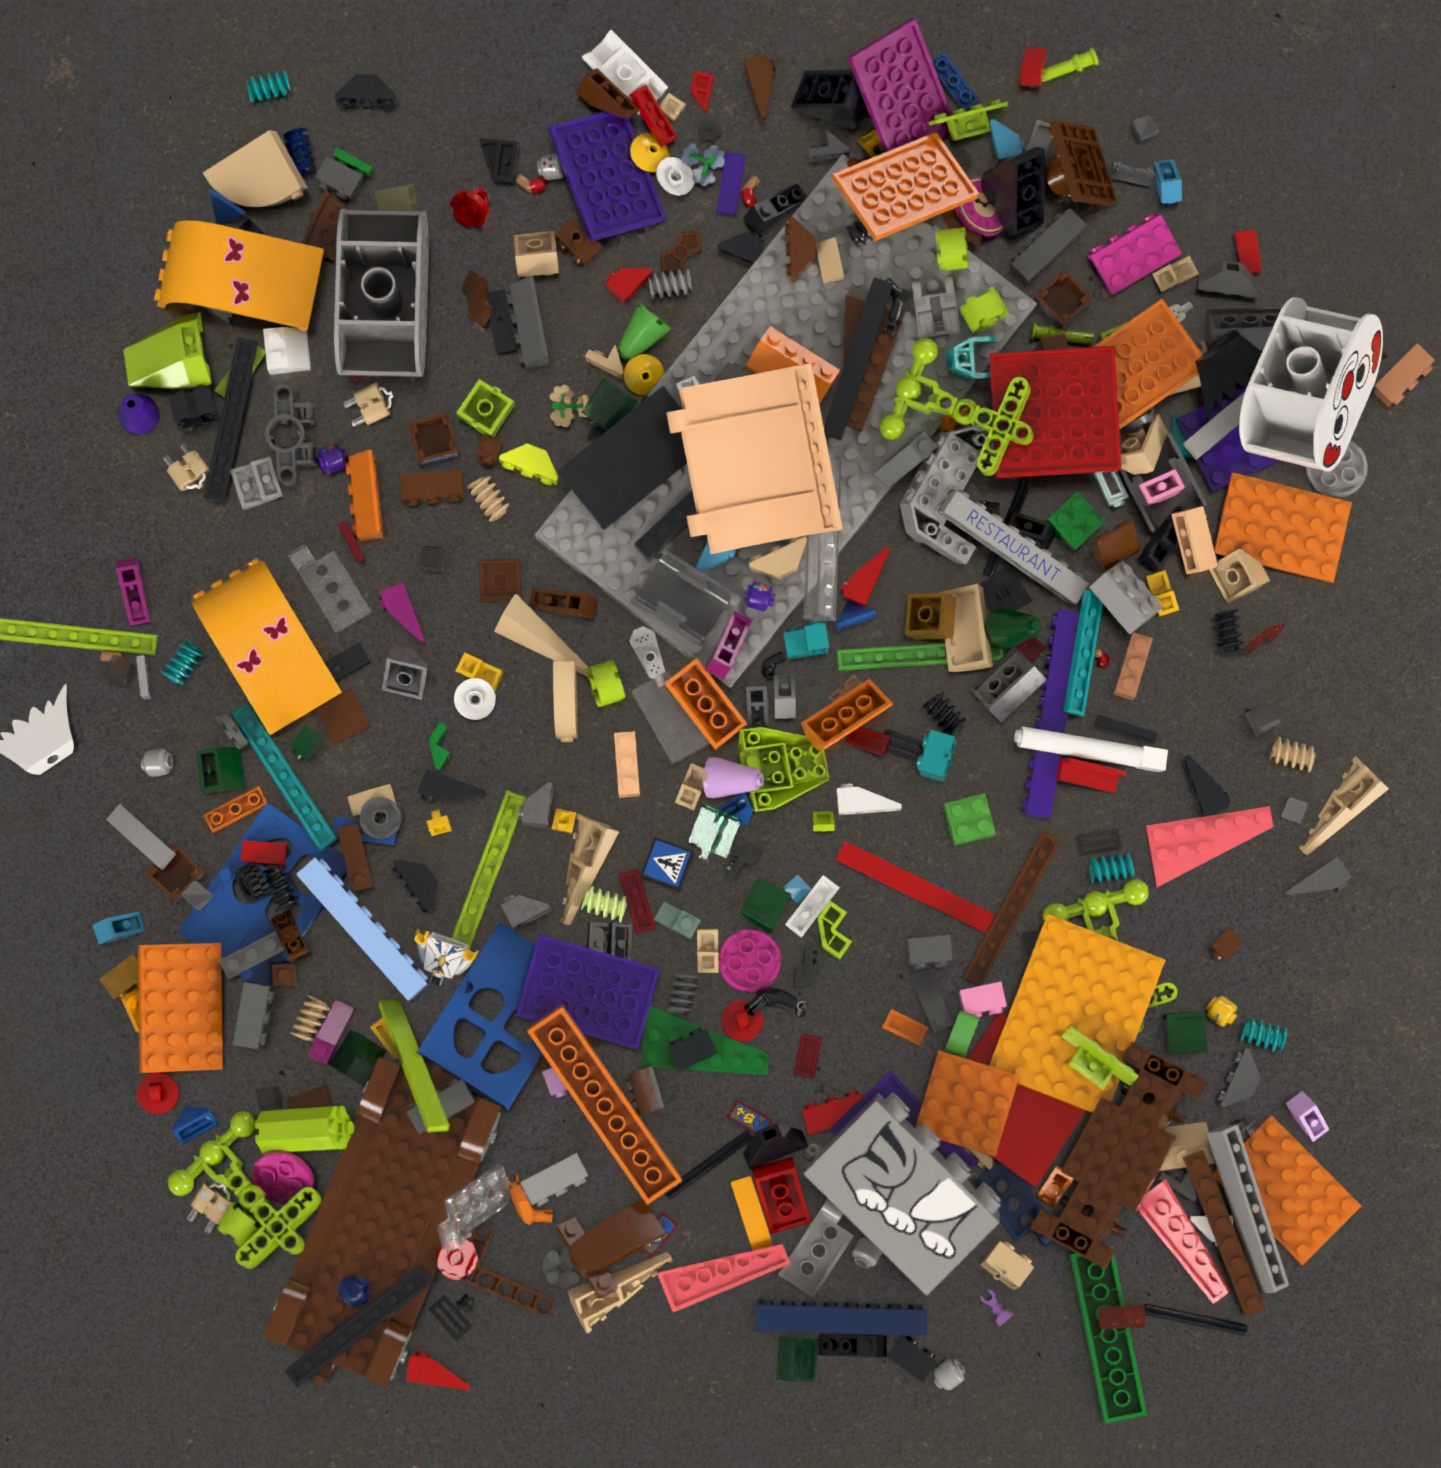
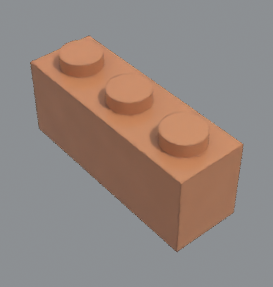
M1417 343L1375 385L1374 394L1388 407L1393 403L1397 405L1405 397L1403 393L1407 389L1411 391L1419 383L1417 379L1421 375L1425 377L1433 369L1431 365L1435 360Z
M1134 632L1131 634L1113 695L1131 701L1134 700L1153 638Z

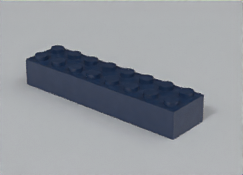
M760 1300V1304H756V1331L927 1336V1310L923 1309V1305H909V1309H901L900 1304H888V1308H880V1304L866 1303V1307H859V1303H845V1307H837V1302H824V1306H816V1302L803 1301V1305H795V1301H782V1305H773V1300Z

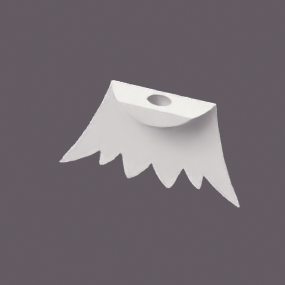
M67 684L61 689L54 706L49 700L47 701L45 714L32 707L29 714V723L13 720L12 725L15 734L8 732L0 733L4 739L0 740V754L18 764L25 771L41 775L73 753L74 744L67 714Z

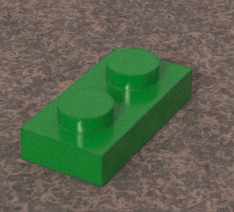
M336 148L333 153L335 161L363 175V178L371 179L374 174L372 166L339 148Z

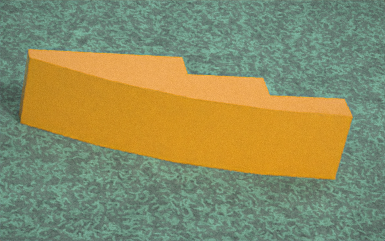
M751 1176L731 1182L752 1251L773 1246Z

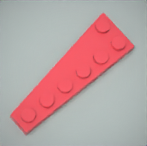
M1164 1179L1147 1192L1138 1211L1214 1304L1228 1294L1231 1289L1170 1185Z
M783 1244L662 1271L657 1274L671 1309L675 1312L791 1263Z

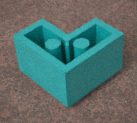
M820 621L808 622V626H804L802 630H799V627L788 628L787 632L783 633L787 660L827 654L829 651L825 623H820Z

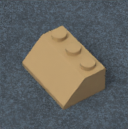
M1159 413L1153 414L1154 420L1151 423L1143 424L1130 433H1125L1123 429L1119 430L1121 469L1134 475L1147 474L1154 471L1168 434Z
M1206 1122L1166 1127L1165 1131L1176 1136L1177 1139L1159 1171L1186 1167L1183 1157L1200 1150L1204 1151L1208 1164L1215 1163L1206 1134L1209 1132Z

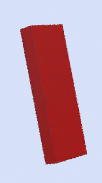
M647 85L629 94L632 101L640 108V114L660 147L678 138Z

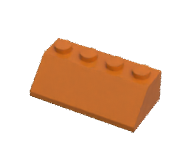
M771 326L760 339L745 365L746 369L754 374L811 363L819 404L835 383L840 369Z
M366 450L349 456V462L346 463L347 475H351L348 491L349 495H353L350 511L351 516L355 515L356 522L352 523L353 536H357L359 541L383 539L376 461L373 451Z
M694 658L677 670L664 684L710 745L716 750L746 726L747 723L710 674L704 670L705 668L701 662Z
M869 678L801 724L808 741L817 750H825L893 704Z

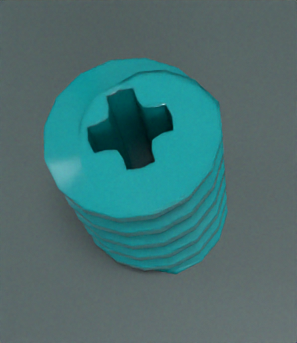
M285 69L282 70V76L277 71H274L273 78L269 73H266V79H263L261 74H259L258 81H255L253 76H250L249 83L246 81L252 103L255 102V96H257L259 101H262L263 94H265L267 99H270L271 93L277 98L279 97V91L284 96L287 95V89L291 92Z
M185 638L183 640L186 645H178L181 652H173L177 658H169L172 665H164L167 672L160 671L161 674L176 684H184L181 677L188 678L189 675L186 670H194L191 663H199L195 657H203L200 649Z
M1128 852L1124 853L1123 859L1120 854H1116L1115 860L1112 855H1108L1107 861L1104 856H1100L1098 862L1095 857H1091L1089 872L1092 884L1095 877L1098 878L1099 882H1102L1103 876L1106 877L1107 881H1110L1111 875H1114L1115 879L1118 880L1120 874L1123 875L1124 879H1127L1128 873L1134 878L1133 862Z
M1251 1017L1248 1021L1246 1019L1240 1041H1243L1247 1036L1249 1044L1253 1039H1256V1046L1264 1042V1049H1267L1271 1044L1272 1051L1280 1047L1281 1053L1287 1038V1028L1283 1027L1279 1032V1025H1275L1271 1029V1023L1267 1022L1263 1027V1020L1259 1019L1255 1024V1018Z

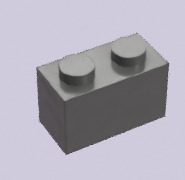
M326 156L315 175L318 187L328 191L330 189L334 191L335 195L344 201L346 199L353 201L364 182L363 175Z

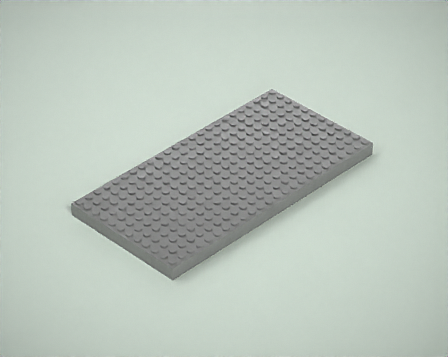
M844 154L840 156L792 216L815 236V244L836 237L844 280L823 284L815 247V262L796 282H791V276H787L786 264H790V256H786V244H789V236H785L784 226L647 395L651 396L664 386L680 408L683 409L680 393L676 387L677 383L692 376H695L700 385L715 382V378L728 362L732 365L734 363L739 364L744 368V372L751 375L753 372L746 369L745 365L760 339L771 326L840 369L835 383L819 404L824 428L844 368L845 295L866 302L873 278L885 281L890 277L900 289H906L909 292L910 300L862 431L846 426L841 441L825 436L843 529L800 536V538L806 537L807 544L796 572L779 580L751 571L749 563L752 562L751 559L759 554L763 556L769 554V550L781 545V547L789 545L788 541L793 538L738 548L733 559L729 558L727 563L704 571V574L732 591L733 595L700 646L665 626L633 605L630 601L632 597H636L662 556L661 551L648 563L634 548V543L692 490L687 464L605 530L600 527L574 492L570 490L535 534L536 539L688 659L697 658L704 668L733 611L752 620L734 664L722 680L709 673L711 677L729 691L733 689L897 483L895 482L886 489L873 473L917 432L925 431L932 439L940 429L944 414L933 411L931 414H924L909 408V406L903 417L905 432L899 439L888 440L881 435L879 429L881 420L885 416L892 414L896 404L893 398L897 397L896 385L901 378L906 377L904 371H910L915 360L912 355V348L916 341L920 340L911 289L912 283L919 282L922 296L946 293L944 279L946 277L953 278L961 333L927 338L936 343L938 354L933 362L925 365L921 376L936 381L942 391L951 394L953 398L959 397L960 400L966 397L978 380L968 381L948 372L946 350L969 337L996 336V342L975 344L973 346L975 371L985 373L990 367L989 353H1001L1037 306L1035 301L970 251H968L969 269L940 270L937 252L941 250H938L935 232H939L941 229L928 219L876 241L874 239L871 241L866 237L867 245L864 246L859 242L860 249H858L848 236L846 227L848 225L854 227L853 222L855 220L860 222V219L832 180L834 173L849 167L847 165L849 158ZM994 287L1009 314L1003 320L998 318L994 326L979 333H972L961 313L960 307L967 304L966 300L974 295L980 297L984 295V291ZM891 296L886 306L888 310L892 308L893 298ZM921 384V395L915 402L926 405L929 402L930 395L933 394V389ZM943 401L942 408H948L952 401ZM687 527L664 549L696 568L708 542L707 534L690 537L689 527ZM753 582L770 585L773 589L772 594L776 595L773 606H768L764 612L749 608L746 604L747 601H744L747 587L752 585Z

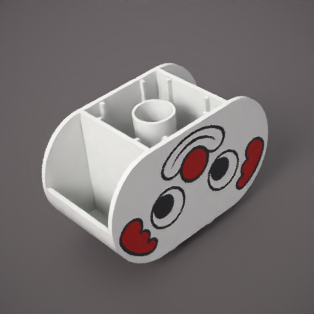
M1298 297L1290 298L1278 315L1244 394L1239 422L1240 439L1244 450L1249 453L1328 472L1333 470L1345 454L1376 381L1383 347V331L1379 318L1374 314H1366L1362 318L1308 307L1303 299Z

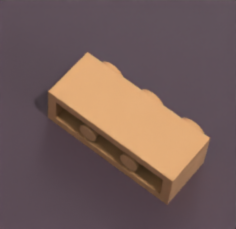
M1203 506L1173 513L1172 518L1186 574L1217 567L1216 554Z
M635 731L614 733L619 798L640 796Z

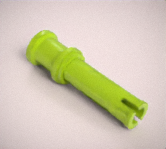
M1092 47L1085 53L1074 54L1072 59L1043 69L1042 82L1074 70L1080 72L1083 68L1093 64L1095 66L1099 65L1095 50Z
M1036 322L1032 323L1030 340L1065 334L1068 343L1088 346L1093 344L1092 338H1094V333L1057 329L1054 325L1043 326L1037 325Z

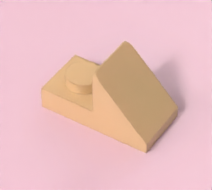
M614 345L608 358H605L606 355L595 349L594 352L590 349L585 356L587 362L623 379L624 371L616 345Z

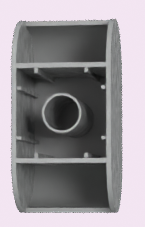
M340 210L337 228L334 349L338 375L423 377L426 358L429 264L428 222L425 210H420V212Z

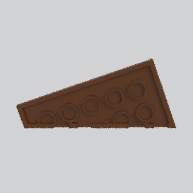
M325 190L301 244L323 248V257L336 262L338 218L340 210L346 208Z
M845 295L844 365L865 305V301ZM885 309L846 425L862 431L902 323V320L899 324L896 323L897 329L893 337H891L893 332L891 329H886L883 334L885 324L890 322L888 320L890 310Z

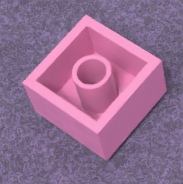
M1001 982L964 989L957 993L961 1011L980 1018L982 1013L988 1012L989 1016L1003 1012L1002 1009L1007 1007Z

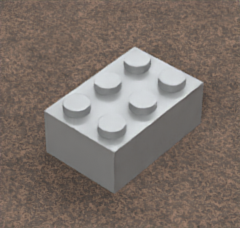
M1121 561L1105 572L1089 587L1129 634H1132L1147 623L1163 608L1159 600L1149 592L1144 582L1137 578L1131 567L1125 564L1124 561Z

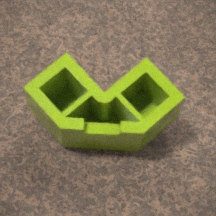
M829 901L817 918L823 950L840 960L852 943V941L836 931V928L847 912L832 901Z

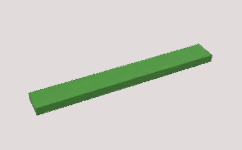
M945 643L837 650L838 671L948 664ZM991 645L992 660L999 661L1004 656V652Z

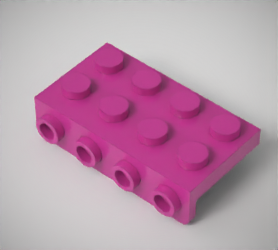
M1151 213L1143 218L1144 222L1141 224H1132L1125 229L1126 232L1120 236L1115 234L1107 239V244L1103 246L1098 244L1090 249L1091 253L1087 256L1092 260L1110 295H1114L1182 254L1162 215Z

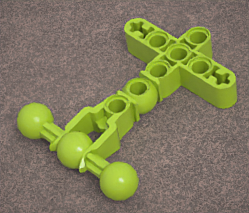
M927 338L916 341L912 348V355L915 360L910 371H904L906 377L901 378L896 385L897 397L893 398L896 404L892 414L885 416L880 422L879 429L881 435L888 440H896L904 434L905 422L903 417L908 406L924 414H931L933 411L950 415L960 424H972L973 426L977 424L980 429L989 432L977 459V467L986 476L995 474L1010 441L1020 445H1028L1033 440V432L1029 425L1019 421L1031 391L1028 382L1023 377L1014 378L1010 382L998 412L988 408H981L971 399L965 398L960 400L959 397L953 398L951 394L942 391L936 381L921 376L925 365L933 362L937 357L938 347L936 343ZM921 384L933 389V394L930 395L929 402L926 405L915 402L921 395ZM1023 385L1024 390L1020 389L1018 392L1016 387ZM951 400V406L942 408L943 401ZM1016 403V410L1012 412L1007 411L1009 404ZM963 408H971V411L967 416L961 415V410ZM989 415L990 419L987 423H980L981 416ZM1001 423H1009V427L1007 430H999V425ZM1027 430L1028 435L1025 438H1019V431ZM993 442H1001L999 449L992 450L990 448ZM990 460L992 466H987L985 469L983 464L988 463Z
M1131 879L1126 882L1122 890L1112 893L1107 889L1105 893L1091 891L1086 894L1083 900L1078 898L1076 904L1065 907L1059 903H1051L1043 911V921L1047 914L1067 922L1070 918L1082 915L1086 929L1118 941L1116 928L1119 926V920L1114 905L1126 901L1132 905H1140L1147 900L1149 888L1144 881ZM1108 910L1112 925L1108 927L1102 926L1100 929L1094 930L1089 916L1100 917ZM1172 983L1157 985L1155 987L1157 991L1153 992L1152 1002L1148 1005V1008L1174 1000L1178 993L1176 986ZM1165 987L1168 990H1172V993L1169 994L1170 998H1168L1167 995L1158 997L1160 1002H1157L1156 992L1159 993L1165 991ZM1143 1021L1141 1023L1138 1033L1141 1032V1030L1143 1029Z
M239 1111L231 1118L230 1129L222 1136L216 1135L215 1140L202 1144L199 1149V1156H194L195 1161L186 1170L181 1169L171 1173L168 1178V1187L174 1195L185 1196L194 1188V1179L205 1170L212 1180L220 1185L222 1183L226 1184L228 1188L233 1190L234 1194L239 1197V1203L242 1208L253 1213L263 1226L238 1249L235 1255L236 1261L247 1269H253L279 1245L294 1255L302 1252L305 1246L304 1240L295 1230L320 1207L322 1196L313 1188L306 1187L298 1192L281 1210L277 1211L270 1205V1202L265 1199L263 1189L250 1182L242 1170L243 1162L229 1148L238 1137H248L255 1131L256 1119L254 1115L247 1111ZM226 1153L232 1160L231 1168L226 1169L224 1175H218L211 1167L221 1164L225 1159ZM242 1179V1185L235 1188L236 1181ZM256 1194L255 1200L249 1203L250 1195ZM310 1195H311V1198L313 1199L311 1202H309V1199H308V1197H309ZM269 1208L268 1216L262 1218V1212ZM294 1209H298V1215L295 1218H291V1212ZM282 1223V1230L279 1233H276V1226ZM267 1238V1244L260 1248L261 1240ZM292 1239H296V1245L289 1248V1242ZM246 1255H249V1261H246Z

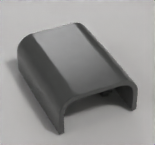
M1171 433L1167 434L1154 471L1136 475L1123 469L1120 471L1151 534L1158 530L1176 507L1180 506L1183 510L1200 506L1205 508L1207 506ZM1176 469L1185 488L1177 495L1164 501L1148 504L1139 485Z
M663 549L662 556L636 597H632L630 601L633 605L665 626L700 646L726 608L733 592Z

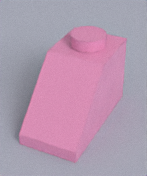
M1176 469L1139 485L1148 504L1164 501L1177 495L1185 488Z

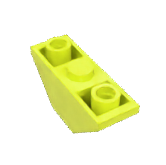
M525 444L499 457V462L505 469L513 471L515 468L522 471V475L533 478V476L541 478L540 481L550 486L552 483L557 485L559 482L548 453L543 449Z

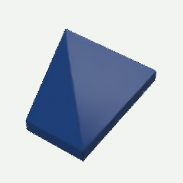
M211 189L210 197L218 225L247 219L248 216L244 210Z
M847 601L836 623V631L876 617V612L874 609Z
M748 792L738 794L712 812L718 828L727 829L748 825L754 808Z
M185 1106L173 1125L172 1132L182 1145L219 1124L209 1108Z

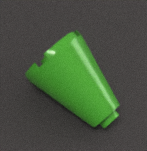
M642 303L637 305L617 347L620 350L618 354L626 361L629 358L631 359L636 355L642 354L672 329L658 315L647 310L648 308Z

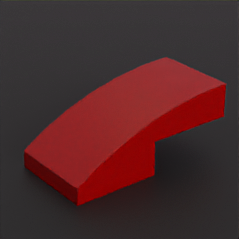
M1046 47L1025 49L1020 80L1022 86H1042L1043 68L1046 66Z
M1255 229L1234 232L1239 263H1243L1251 273L1262 272Z
M242 840L241 861L286 865L287 844Z

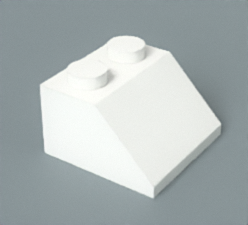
M290 327L263 329L267 370L270 375L311 370L307 331L303 332L299 331L298 328Z

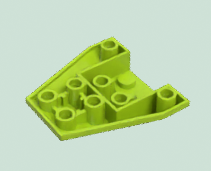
M200 312L179 317L123 350L128 385L130 387L193 389L197 386L212 384L209 366L203 355L200 332H203Z
M763 727L740 730L737 748L738 764L759 769L764 778L763 785L758 790L748 792L754 812L776 809L830 780L824 750H817L808 741L806 736Z

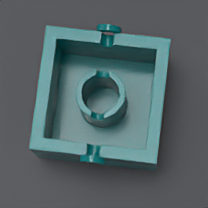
M930 730L929 735L925 734L922 744L924 746V754L919 755L916 766H918L917 769H919L921 776L945 782L949 766L953 764L952 756L956 746L955 736Z

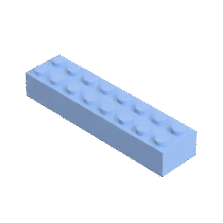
M316 858L311 860L296 875L408 1001H411L428 986L426 981L429 978L421 969L416 971L412 967L414 961L406 953L402 955L398 951L401 947L392 937L388 940L384 935L387 931L378 921L375 924L370 919L373 915L366 907L362 906L360 908L357 905L359 899L350 890L346 892L342 888L345 884L336 874L332 876L329 873L331 868L322 858L319 861Z

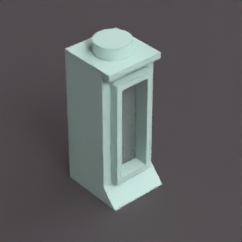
M1117 471L1093 473L1107 508L1113 506L1115 509L1126 504L1125 501L1129 496Z

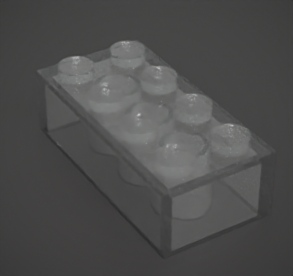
M666 671L631 692L673 766L708 747L709 742L664 683L671 677L669 672Z

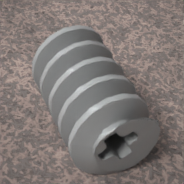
M680 269L677 270L676 276H674L672 271H669L668 277H666L664 272H661L660 278L657 277L656 273H653L652 279L649 278L652 300L655 299L656 293H658L660 298H663L664 292L667 293L668 297H671L672 291L677 296H679L680 290H683L685 295L688 294V289L692 291L689 269H685L684 275Z

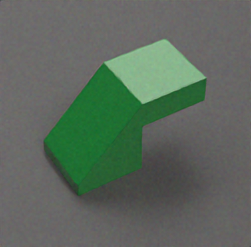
M439 722L429 738L435 768L438 772L442 771L451 756L450 752L438 746L448 730L447 726Z

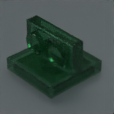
M603 378L581 413L590 418L589 424L594 427H602L607 431L630 413L638 401L607 378Z
M703 804L688 843L702 848L699 857L705 860L708 859L710 853L727 858L741 819Z
M779 1336L776 1379L815 1382L818 1339Z

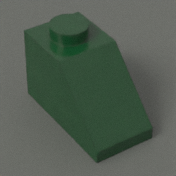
M305 724L290 745L294 749L292 753L299 760L304 758L308 761L324 745V742Z

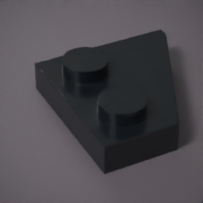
M480 138L479 142L482 146L492 179L495 182L514 183L519 142Z

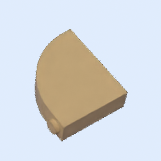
M270 130L203 172L209 184L220 195L233 203L248 207L279 205L290 199L300 198L303 195V191L308 189L278 133Z
M553 661L556 739H560V742L570 743L573 742V739H577V671L574 661Z

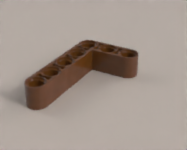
M488 1223L477 1224L469 1241L473 1245L478 1246L481 1253L471 1276L467 1278L460 1277L461 1280L538 1314L546 1315L553 1310L554 1302L549 1296L480 1267L492 1239L493 1228ZM486 1226L489 1229V1235L486 1238L479 1237V1227ZM485 1273L489 1274L492 1279L488 1286H484L480 1282V1277ZM508 1282L510 1284L511 1291L508 1294L500 1292L499 1287L501 1283ZM523 1290L528 1291L531 1296L527 1303L519 1300V1294ZM541 1299L549 1301L550 1308L547 1311L539 1309L538 1303Z

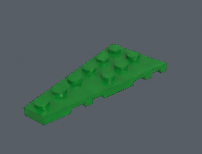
M650 1006L644 1026L641 1067L679 1070L668 1049L672 1046L670 1042L680 1037L685 1040L691 1037L690 1032L701 1028L703 1031L706 1028ZM706 1029L717 1053L683 1069L767 1075L769 1054Z

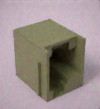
M414 184L375 191L378 211L419 212Z

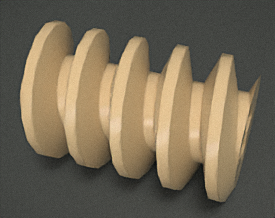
M491 476L481 477L467 487L468 489L473 488L471 491L472 496L478 495L475 501L477 503L482 502L480 508L482 510L487 509L484 514L485 516H491L489 522L502 517L507 512L506 509L509 506V503L502 505L505 499L504 496L497 497L500 489L492 490L496 483L488 484V481L492 478Z
M1277 737L1271 749L1269 762L1272 757H1275L1276 764L1283 759L1284 766L1291 761L1292 768L1299 763L1300 770L1306 765L1308 772H1310L1315 759L1314 747L1309 746L1306 750V745L1302 743L1298 748L1296 741L1290 746L1289 739H1285L1282 743L1281 737Z
M307 995L311 1002L304 1001L303 1004L308 1009L300 1010L304 1017L296 1018L301 1024L293 1025L297 1033L290 1032V1034L309 1042L315 1040L312 1033L318 1034L319 1032L315 1026L323 1025L319 1018L327 1017L322 1011H329L330 1008L325 1002Z

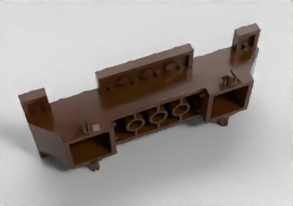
M1131 1042L1122 1061L1140 1070L1138 1073L1139 1077L1133 1082L1131 1088L1124 1085V1089H1121V1093L1125 1094L1126 1097L1120 1107L1101 1097L1061 1170L1063 1174L1079 1182L1071 1198L1065 1195L1062 1197L1064 1200L1061 1199L1060 1203L1066 1206L1063 1213L1058 1219L1040 1209L1030 1227L1034 1231L1104 1269L1107 1268L1116 1251L1104 1244L1107 1236L1113 1231L1124 1237L1127 1232L1126 1228L1117 1224L1122 1205L1137 1213L1177 1139L1176 1136L1165 1131L1167 1125L1173 1120L1183 1126L1187 1122L1188 1117L1177 1112L1178 1105L1183 1098L1182 1094L1184 1093L1198 1100L1207 1084L1205 1079L1134 1042ZM1148 1095L1155 1096V1101L1152 1104H1145V1098ZM1087 1207H1093L1094 1213L1086 1217L1084 1210Z

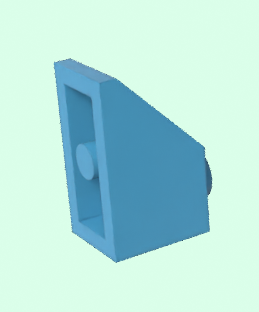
M990 120V134L997 165L1006 159L1025 152L1024 142L1020 141L1018 134L998 121Z
M1174 159L1154 162L1157 190L1161 203L1173 204L1182 201V179Z
M707 542L696 569L704 572L727 563L729 558H734L737 549L711 554L709 543Z
M140 911L109 917L93 924L98 945L118 941L146 931Z

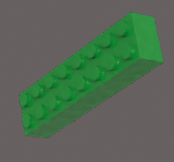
M1071 1253L1069 1257L1103 1423H1110L1146 1416L1147 1412L1115 1254L1107 1268L1104 1269L1076 1253Z

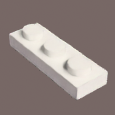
M823 875L785 926L802 938L840 887Z

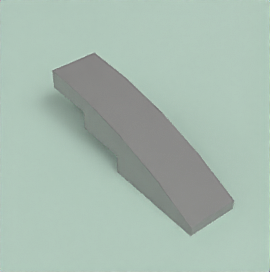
M1245 392L1182 444L1196 460L1239 425Z
M121 804L106 819L160 869L163 870L176 855L174 851Z

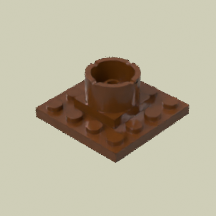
M1059 120L1049 123L1051 128L1050 135L1055 141L1057 148L1055 154L1045 158V178L1050 188L1058 195L1068 193L1072 201L1105 206L1117 204L1095 127Z

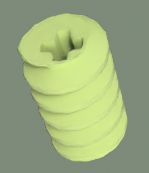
M591 886L586 892L581 910L587 906V912L590 913L595 908V915H599L603 911L604 918L611 913V920H615L619 916V922L621 923L627 906L626 897L623 896L618 901V894L615 893L610 898V892L607 891L603 896L602 889L599 888L594 893V886Z

